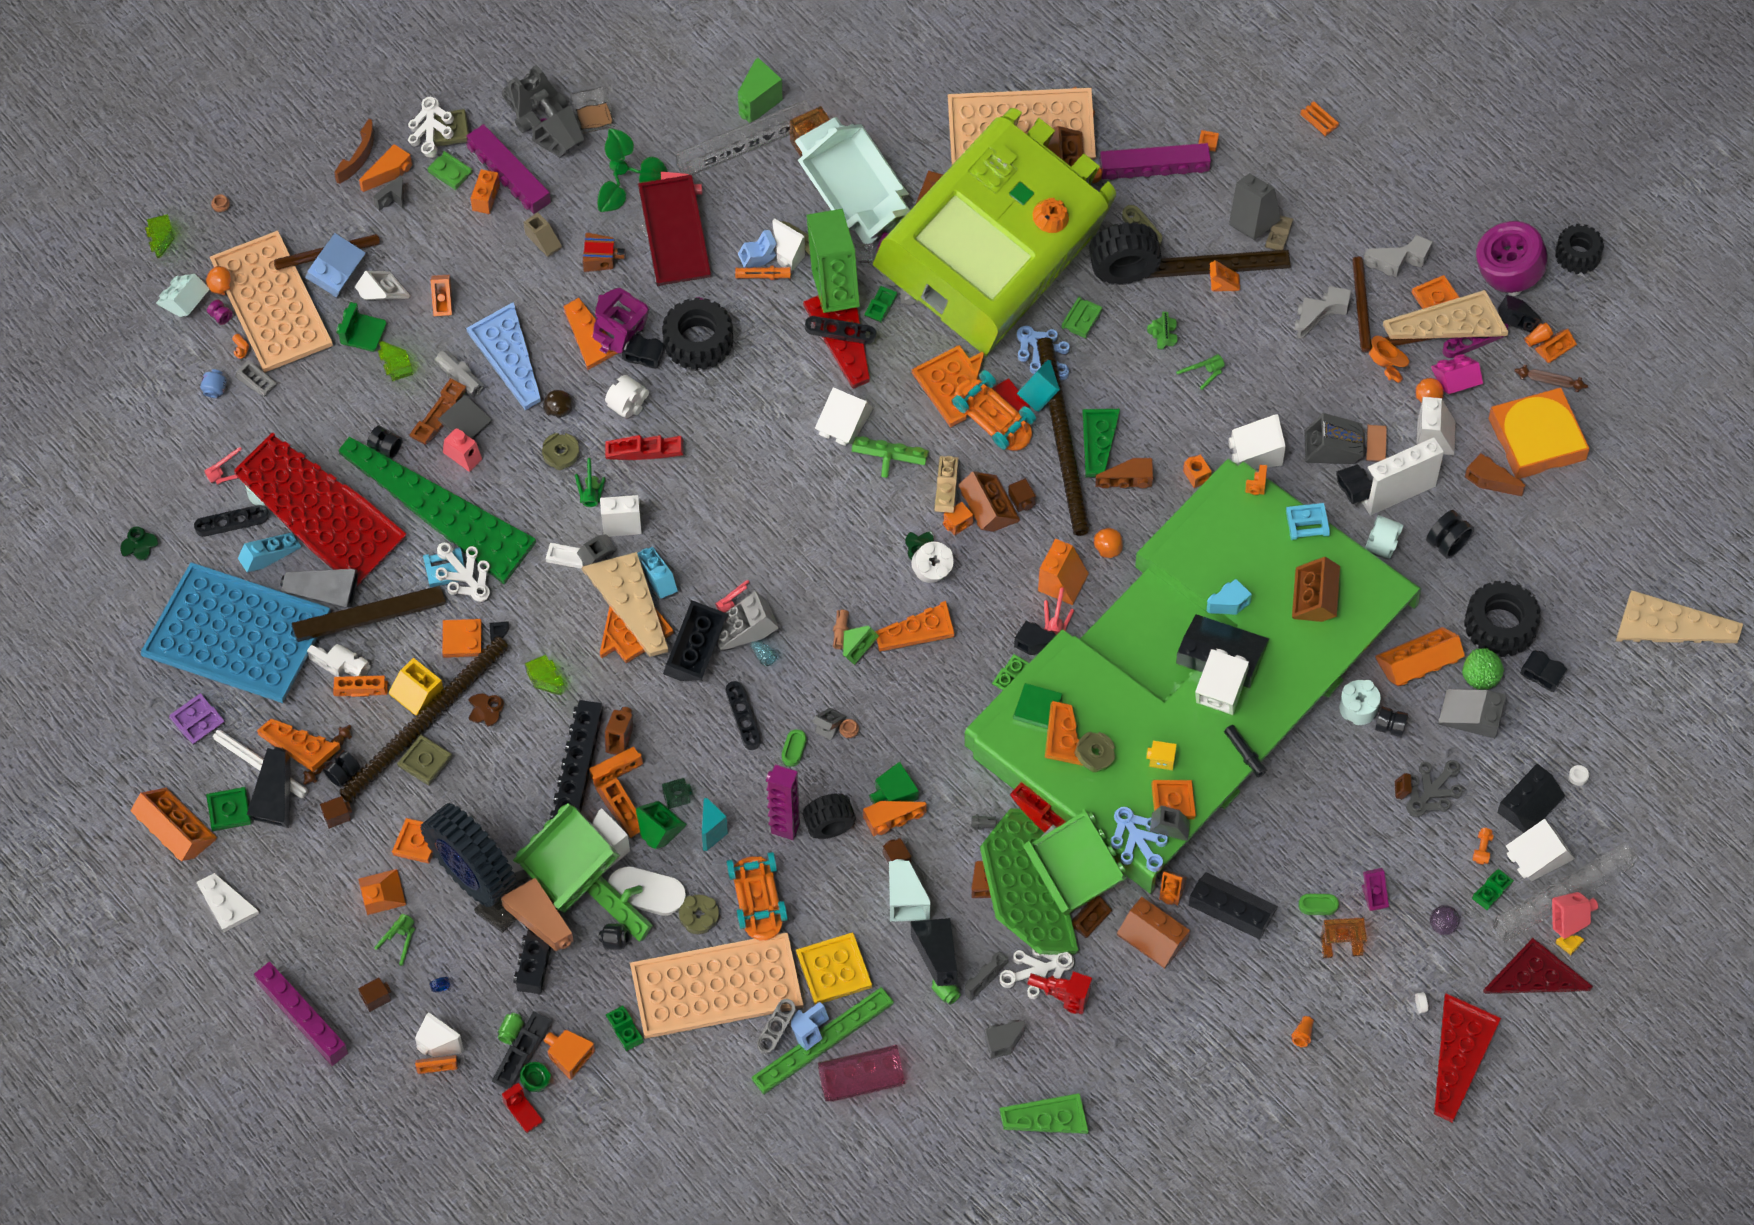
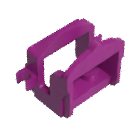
M616 288L606 292L604 295H599L595 308L597 319L592 335L594 340L602 345L599 350L605 354L609 350L622 353L625 344L637 331L643 330L646 325L649 313L648 306L621 288ZM619 300L621 304L631 309V311L628 312L619 306H613ZM617 318L624 322V324L622 325L613 319ZM603 330L614 335V339L602 333Z

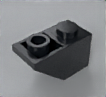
M1509 295L1505 296L1498 307L1499 316L1503 323L1528 332H1532L1541 321V317L1523 300Z
M1025 621L1015 636L1014 647L1029 655L1039 654L1056 634L1042 629L1036 623Z

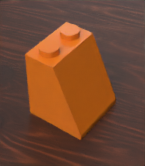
M1055 538L1039 569L1038 583L1039 592L1058 599L1060 588H1064L1062 601L1071 605L1074 604L1089 575L1073 545Z

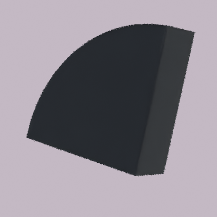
M509 621L489 623L490 640L495 641L496 637L504 638L509 630Z

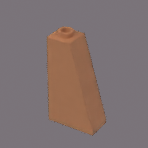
M536 878L501 898L504 909L555 951L565 949L573 942L572 932Z

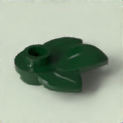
M135 526L129 530L127 538L122 541L120 551L123 557L133 554L138 560L144 561L150 554V548L158 546V540L154 534L146 533L143 528Z
M931 531L920 536L909 532L906 536L905 544L908 547V557L910 560H912L914 553L926 543L934 542Z

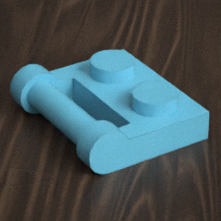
M1324 503L1286 507L1291 540H1297L1299 537L1317 535L1325 537L1330 535ZM1321 524L1322 526L1320 528L1296 530V526Z
M455 548L452 553L464 566L461 548ZM437 554L423 555L430 588L449 584L450 582H459L447 579L441 581L436 578V570L440 567L445 568L448 572L458 573L451 563L431 567V563L447 559H441ZM439 572L438 575H439V576H444L445 573H444V572Z

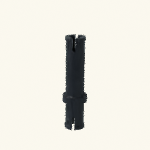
M1235 725L1228 726L1224 733L1243 757V762L1252 769L1256 777L1263 776L1267 769L1259 760L1258 754L1249 747Z

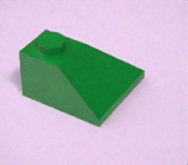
M660 801L645 804L636 809L641 838L646 841L649 847L654 849L666 846L687 825Z

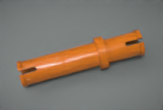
M736 267L735 278L791 279V267ZM746 272H761V274H746ZM765 272H781L780 274H765Z

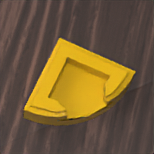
M1577 935L1569 936L1565 939L1560 937L1555 943L1569 955H1572L1584 942V939Z

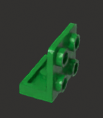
M350 302L348 308H345L343 312L342 323H339L337 327L340 344L374 352L377 350L387 324L384 319L359 314L357 303Z

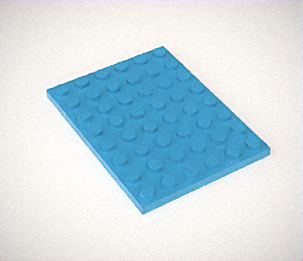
M190 562L143 646L141 656L283 703L308 657V648L314 645L318 638L297 642L292 629V623L329 614L331 610L328 607Z

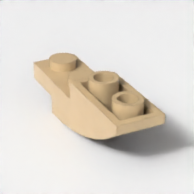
M940 456L935 512H954L959 457Z

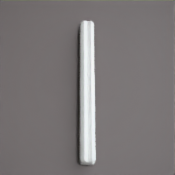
M217 730L214 733V740L258 770H261L263 758L222 730ZM290 777V791L298 797L304 798L308 793V789Z

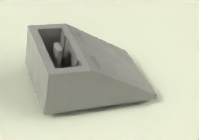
M755 591L725 612L727 616L717 642L720 649L725 650L764 639L777 630L779 627L769 603Z

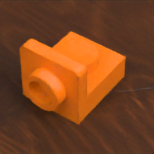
M1267 465L1259 466V472H1255L1254 480H1246V493L1264 495Z

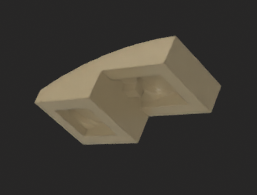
M1280 216L1281 220L1271 227L1265 245L1266 248L1284 250L1293 223L1292 218Z

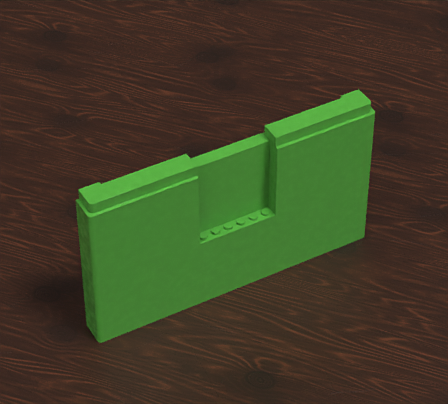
M1227 459L1136 553L1135 567L1143 574L1080 639L1076 636L1072 637L1062 629L965 730L964 746L973 752V758L1013 789L1021 782L1051 805V810L1066 822L1081 814V809L1083 808L1087 812L1091 811L1097 820L1094 823L1097 829L1101 828L1107 837L1104 839L1107 846L1111 845V838L1115 835L1118 824L1114 820V814L1120 807L1130 808L1136 816L1151 818L1154 812L1151 786L1153 780H1192L1196 816L1194 819H1188L1190 821L1188 840L1185 841L1167 836V845L1158 847L1155 842L1144 839L1152 853L1160 855L1163 859L1162 868L1157 872H1152L1147 868V859L1136 842L1132 853V863L1128 865L1123 864L1127 871L1124 874L1149 894L1154 891L1156 875L1219 807L1224 809L1228 807L1240 794V790L1237 788L1253 772L1243 762V757L1224 733L1225 729L1230 725H1235L1238 732L1253 752L1258 754V758L1262 762L1322 696L1329 697L1341 685L1343 673L1408 604L1415 609L1419 603L1420 587L1329 522V536L1317 535L1291 540L1286 507L1304 504L1268 478H1266L1264 495L1246 493V480H1254L1255 472L1258 471L1245 462L1237 465L1232 460ZM1321 524L1296 526V530L1320 528L1322 526ZM1322 557H1327L1340 566L1337 617L1323 622L1293 619L1292 609L1296 567ZM1235 579L1252 594L1251 604L1237 615L1214 614L1206 611L1208 598L1212 594L1219 593L1226 583H1231ZM1195 614L1269 638L1251 687H1242L1234 715L1196 703L1195 692L1203 672L1176 664L1178 649ZM1027 683L1062 693L1060 703L1072 705L1078 739L1080 740L1088 732L1104 733L1114 743V761L1104 770L1091 772L1081 765L1045 758L1048 729L1013 719L1024 684ZM1153 741L1177 744L1173 770L1149 767L1150 759H1146L1148 747L1152 748ZM1091 748L1095 755H1099V749ZM1121 816V818L1127 819V816ZM1134 824L1137 829L1148 831L1144 825ZM1126 827L1122 835V847L1119 849L1113 848L1117 854L1114 856L1117 863L1121 861V854L1125 851L1130 834ZM1163 838L1158 839L1159 842L1165 841ZM1114 840V841H1113L1115 844H1119V843H1120L1119 840ZM1124 856V857H1123V858L1126 859V860H1129V859H1130L1129 856ZM1152 863L1151 866L1156 867L1158 864Z

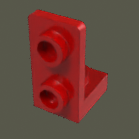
M519 1083L501 1094L503 1103L526 1133L543 1122L542 1118L524 1096L523 1088Z

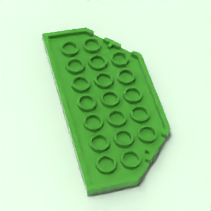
M1010 808L980 846L995 917L1040 955H1058L1065 952L1075 955L1078 952L1070 913L1065 916L1060 911L1023 847L1029 841L1033 843L1038 840L1044 832L1021 809Z

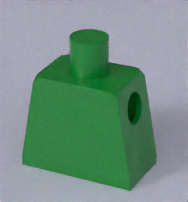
M898 762L875 780L877 791L869 795L872 804L880 801L914 802L919 799V790L902 764Z

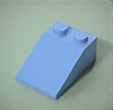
M334 233L308 270L305 278L337 297L364 257L365 252Z

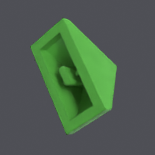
M869 626L844 631L843 655L855 665L879 635Z

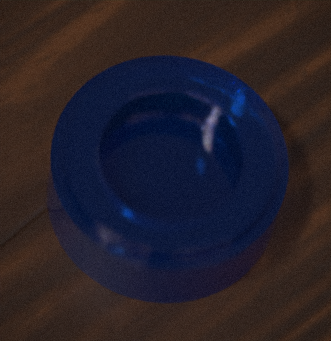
M448 977L437 978L429 983L431 991L435 993L442 992L451 986Z

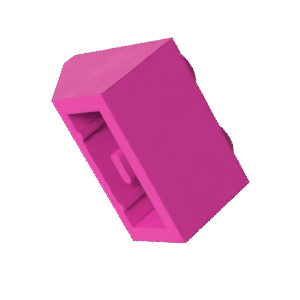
M1464 354L1457 355L1449 361L1440 360L1436 365L1431 366L1436 379L1442 384L1444 392L1448 394L1483 384L1479 362Z

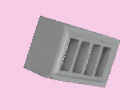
M249 360L236 371L235 377L263 397L277 384ZM256 375L257 377L252 381L251 378ZM259 379H262L263 381L259 385H257L256 382ZM268 383L269 385L263 390L261 387Z

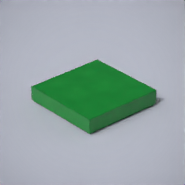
M1025 683L1013 719L1048 729L1051 703L1053 701L1060 702L1062 693Z
M245 787L206 794L212 832L251 825V819L247 815L249 805Z

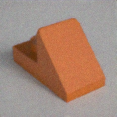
M1216 260L1210 263L1212 291L1240 290L1238 273Z

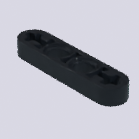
M810 316L805 321V330L811 335L862 344H871L876 338V330L870 325L818 316ZM812 322L815 323V328H811ZM828 325H834L837 328V330L835 332H829L827 331L826 327ZM852 328L855 333L849 336L844 330ZM866 332H870L869 338H866Z
M262 505L251 506L201 517L195 521L194 528L198 536L206 537L263 524L268 519V513ZM258 512H261V517H257ZM240 515L246 517L243 522L235 521L236 517ZM219 520L227 521L224 526H218L217 522ZM201 525H205L204 530L201 529Z
M731 681L726 685V696L744 747L748 750H755L761 743L760 734L743 686L737 681ZM732 688H735V690H737L738 698L736 699L734 692L732 691ZM737 704H744L745 709L737 711L735 706ZM749 720L751 725L745 728L741 726V722ZM750 732L752 739L755 740L754 743H751V741H749L748 733Z

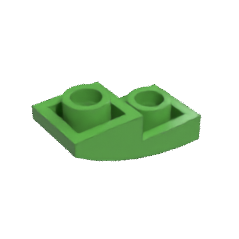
M1013 654L1005 668L1000 670L992 685L1003 691L1029 663Z

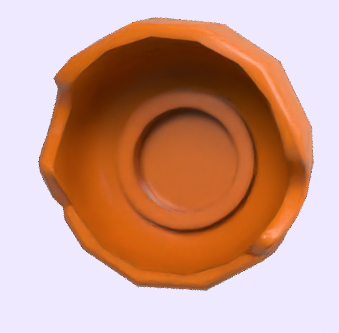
M216 266L209 271L206 277V284L211 292L225 295L224 291L230 289V272L225 267Z
M1434 378L1421 380L1415 389L1416 398L1421 403L1423 397L1443 398L1444 395L1442 384Z
M1101 529L1094 536V547L1099 551L1100 556L1112 558L1122 552L1123 539L1121 534L1115 529Z

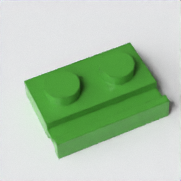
M445 151L441 157H438L427 168L428 173L454 190L467 179L469 174H472L470 167Z
M1078 297L1063 321L1062 328L1069 329L1070 332L1086 338L1101 314L1102 307Z

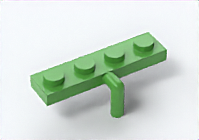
M864 436L855 437L852 444V452L884 457L881 476L884 478L889 476L891 459L925 465L929 450H925L922 447H909L901 443L893 444L885 440L877 441Z
M600 876L588 888L587 892L620 924H623L639 942L645 939L653 925L628 902L630 896L643 891L642 886L638 885L628 888L621 895Z

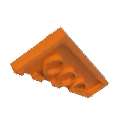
M580 298L563 306L587 370L618 354L613 350H609L606 354L599 350L602 347L601 343L592 337L596 319Z
M946 601L941 602L940 605L934 608H927L923 613L916 616H909L907 620L900 623L896 622L875 631L879 635L876 639L879 652L954 637V630Z
M270 719L257 730L260 737L275 747L286 750V753L291 758L312 772L341 748L338 742L333 741L331 743L326 741L324 737H315L309 735L307 731L295 730L292 726L274 719Z

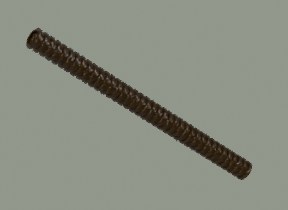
M1045 337L1036 342L1037 350L1039 351L1038 355L1040 356L1041 366L1047 360L1051 361L1060 389L1048 402L1073 534L1083 536L1090 531L1086 517L1087 513L1085 512L1086 508L1084 506L1079 472L1070 435V426L1060 384L1061 380L1059 379L1060 375L1058 374L1059 370L1057 369L1058 365L1056 364L1053 340Z
M496 637L495 641H491V645L486 646L487 649H483L482 653H479L478 657H475L474 661H471L470 665H467L466 669H463L462 673L457 675L458 677H455L453 681L449 682V685L445 686V690H441V694L438 693L436 695L437 698L434 697L432 699L433 702L430 701L428 706H425L424 710H421L420 714L415 716L416 718H413L411 722L407 723V726L403 727V731L400 730L398 732L399 735L396 734L394 736L395 739H391L390 743H387L386 747H383L382 751H379L378 755H375L373 760L369 761V764H365V768L360 769L361 772H357L356 776L352 777V781L349 780L347 782L348 785L345 784L343 786L344 789L339 790V794L345 801L351 803L353 798L356 799L357 794H361V790H365L366 786L370 785V781L373 782L375 780L374 777L377 778L379 776L378 773H382L383 769H386L387 765H390L391 761H394L400 755V752H404V748L407 749L409 747L408 744L411 745L413 743L412 740H416L417 736H420L421 732H424L425 728L430 726L429 723L432 724L438 718V715L440 716L442 711L446 710V707H450V703L455 702L454 699H458L459 695H462L463 691H466L467 687H470L471 683H474L475 679L480 677L479 675H482L492 663L496 662V658H500V654L503 655L505 653L504 650L507 651L509 649L504 639Z

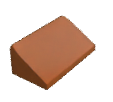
M1564 329L1537 346L1535 350L1547 363H1550L1577 345L1569 329Z
M457 1055L418 1059L415 1062L417 1074L457 1070Z

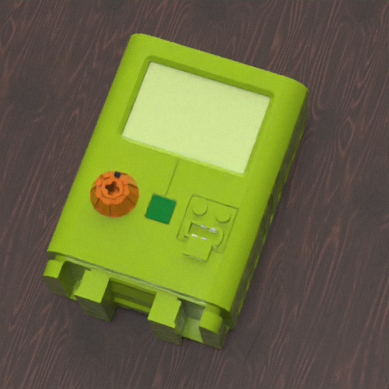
M1010 108L1002 117H996L882 240L872 264L916 301L922 302L938 315L941 321L978 351L983 352L986 357L1096 235L1116 198V190L1109 181L1099 192L1091 186L1100 168L1097 163L1083 153L1072 167L1047 148L1055 130L1038 118L1028 133H1024L1016 126L1022 112L1015 108Z

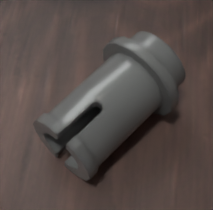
M976 814V816H972L971 827L975 828V830H978V828L994 829L996 827V816L987 817Z

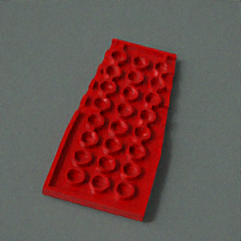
M271 433L234 469V474L333 570H360L357 586L407 535L364 497L346 484L343 485L338 482L336 477L332 474H327L318 464H313L306 459L304 454L295 451L286 441H281L275 436V433Z

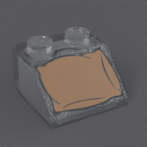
M605 86L570 94L573 113L582 134L614 127Z

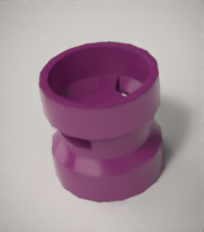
M216 299L208 306L207 313L211 317H215L217 323L224 325L231 319L233 312L228 307H224L225 305L221 300Z

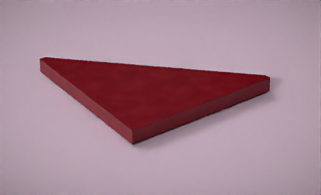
M1532 938L1484 988L1483 992L1485 994L1591 991L1593 986Z

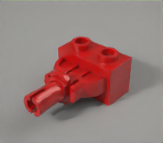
M1074 971L1070 980L1056 979L1052 975L1045 978L1031 973L1027 985L1043 989L1045 995H1052L1058 1000L1063 1001V1008L1068 1012L1083 1014L1090 995L1092 977Z

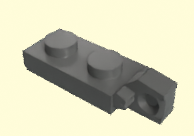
M1000 951L994 954L992 960L987 965H983L974 978H970L966 982L965 996L969 1000H973L999 975L998 971L1008 963V957Z

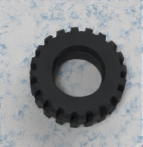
M1124 222L1120 225L1114 224L1110 228H1104L1102 232H1098L1093 237L1089 245L1094 274L1101 281H1107L1109 284L1117 283L1118 285H1123V283L1131 284L1134 281H1141L1143 278L1151 276V273L1157 270L1162 259L1156 232L1143 223Z
M694 298V300L687 299L682 304L679 302L674 305L675 309L671 308L667 312L662 326L664 348L670 358L672 357V361L676 364L680 363V366L683 368L691 367V370H697V368L705 370L709 366H717V362H723L726 359L725 355L728 356L730 354L731 347L733 346V324L730 315L727 314V310L724 307L720 308L719 303L715 301L712 303L710 299L706 298L704 300H700V298ZM694 326H704L714 332L712 337L701 342H692L682 336L684 331Z
M1494 581L1492 585L1491 583L1485 584L1483 588H1478L1469 600L1464 620L1467 636L1471 637L1470 641L1474 645H1479V649L1487 648L1499 654L1500 657H1505L1506 654L1513 656L1517 654V651L1519 653L1525 651L1526 647L1533 643L1541 620L1540 606L1537 605L1536 598L1534 596L1531 597V592L1527 589L1523 590L1519 584L1512 585L1508 581H1505V583ZM1496 609L1506 610L1518 619L1519 624L1512 628H1501L1491 623L1486 617V613Z

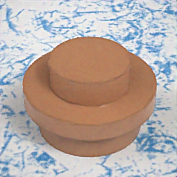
M220 194L213 198L211 205L213 210L224 212L229 208L230 202L226 196Z
M846 719L840 724L839 731L843 737L853 738L858 734L859 726L854 720Z

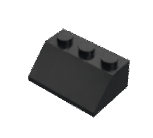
M1537 763L1500 802L1497 813L1525 833L1544 820L1564 799L1565 794L1553 775Z

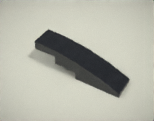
M535 1011L532 1012L525 1028L521 1029L513 1046L510 1045L492 1082L507 1090L514 1086L520 1077L522 1068L531 1060L552 1020Z

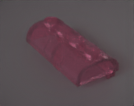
M897 1044L817 1062L821 1087L826 1102L838 1101L905 1084Z

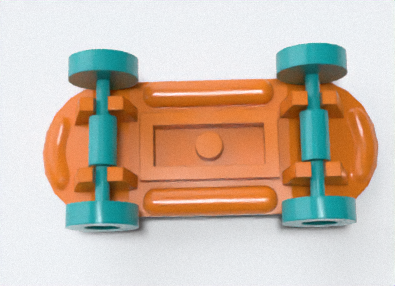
M986 370L979 374L981 380L970 379L962 382L956 388L954 398L952 399L953 405L960 412L966 413L992 437L995 444L1003 450H1022L1029 444L1032 437L1030 424L1036 421L1035 414L1029 408L1024 406L1017 412L992 389L996 385V380Z
M773 852L767 853L768 861L762 858V856L746 857L733 865L732 860H726L729 879H734L740 908L736 910L739 927L744 929L750 937L760 941H766L775 937L781 930L783 921H787L784 901H779L773 876V872L777 871Z

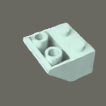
M196 274L176 276L171 280L170 287L159 295L160 299L156 303L179 317L188 316L209 291V288Z

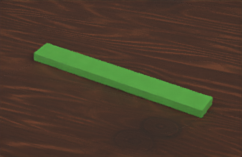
M880 987L819 1030L822 1036L821 1041L807 1051L798 1044L752 1076V1081L763 1095L891 1007L894 1001Z

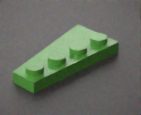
M1080 1093L999 1109L1003 1130L1088 1134Z

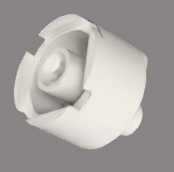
M623 375L617 379L620 382L616 386L613 384L610 387L605 402L608 403L607 406L620 416L629 418L632 415H638L642 411L641 405L649 395V390L630 376Z
M940 542L926 543L913 555L912 569L923 582L934 583L940 581L950 573L953 567L952 551ZM933 559L936 564L932 566V562L929 560Z

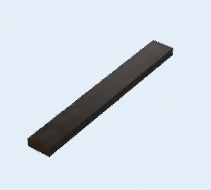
M1289 250L1162 258L1157 270L1147 278L1210 274V263L1215 260L1235 272L1288 269L1291 263Z
M436 586L293 622L292 629L296 641L300 642L446 605V601L441 587Z

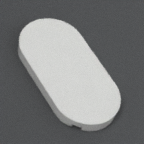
M623 867L616 870L608 881L621 895L628 888L638 885L642 886L643 891L630 896L628 902L635 909L662 916L678 912L686 898L685 889L677 879L634 867Z

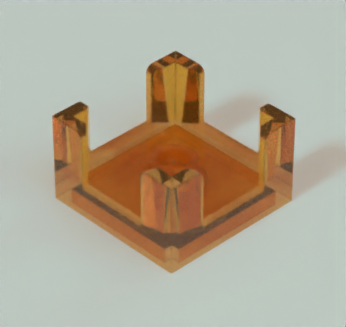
M821 106L789 120L790 142L800 157L803 156L802 151L795 140L830 120Z
M1364 918L1324 920L1320 935L1323 958H1332L1331 943L1351 942L1353 956H1363V943L1367 941Z

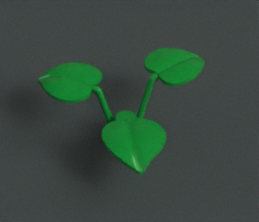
M609 129L605 143V154L611 159L609 167L614 172L613 176H615L617 184L613 181H607L602 185L597 199V207L600 212L617 210L622 207L626 200L625 190L619 187L618 175H623L627 170L640 174L639 182L642 183L661 180V172H668L664 163L656 157L644 159L640 166L641 170L628 166L623 160H625V156L633 152L634 143L630 136L617 129Z

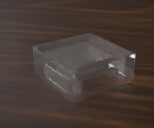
M855 244L856 263H873V244Z

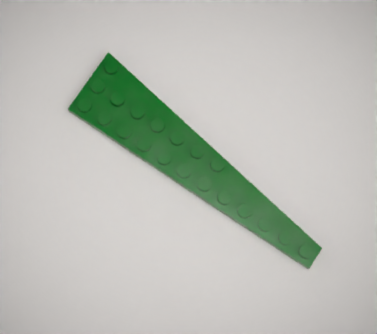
M348 437L338 450L342 457L360 469L366 476L375 480L381 488L389 491L395 499H399L404 503L405 507L439 534H442L448 541L460 547L463 553H466L468 547H475L478 550L475 562L479 564L480 561H487L489 563L488 572L504 585L536 543V539L351 437ZM469 551V552H468L470 555H474V554H475L474 551Z

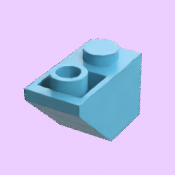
M1235 579L1231 583H1226L1219 593L1212 594L1208 598L1206 611L1214 614L1237 615L1251 604L1252 594Z

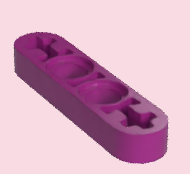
M1493 336L1486 339L1480 337H1455L1444 343L1442 353L1445 357L1452 359L1457 355L1465 354L1505 336ZM1469 339L1472 341V344L1465 345L1462 341Z

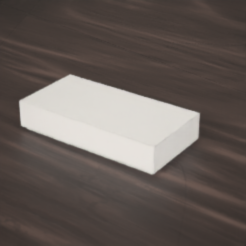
M550 543L546 562L580 569L584 566V563L577 555L580 548Z

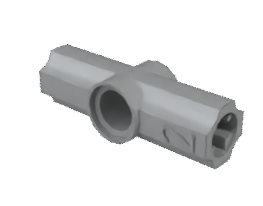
M442 350L438 353L435 363L447 373L449 379L452 378L465 385V391L471 397H476L481 393V390L484 388L483 384L471 373L470 368L463 361L459 362L447 350Z

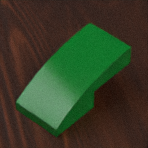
M880 285L875 298L871 300L864 316L881 323L891 309L898 295L897 292Z

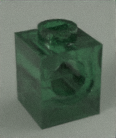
M684 778L662 784V793L668 809L690 803V796L693 793L690 784H686ZM676 791H681V792H682V793L679 794V795H675V794H674V792H676Z

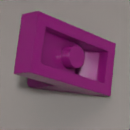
M1383 868L1364 871V884L1361 886L1369 911L1389 907Z

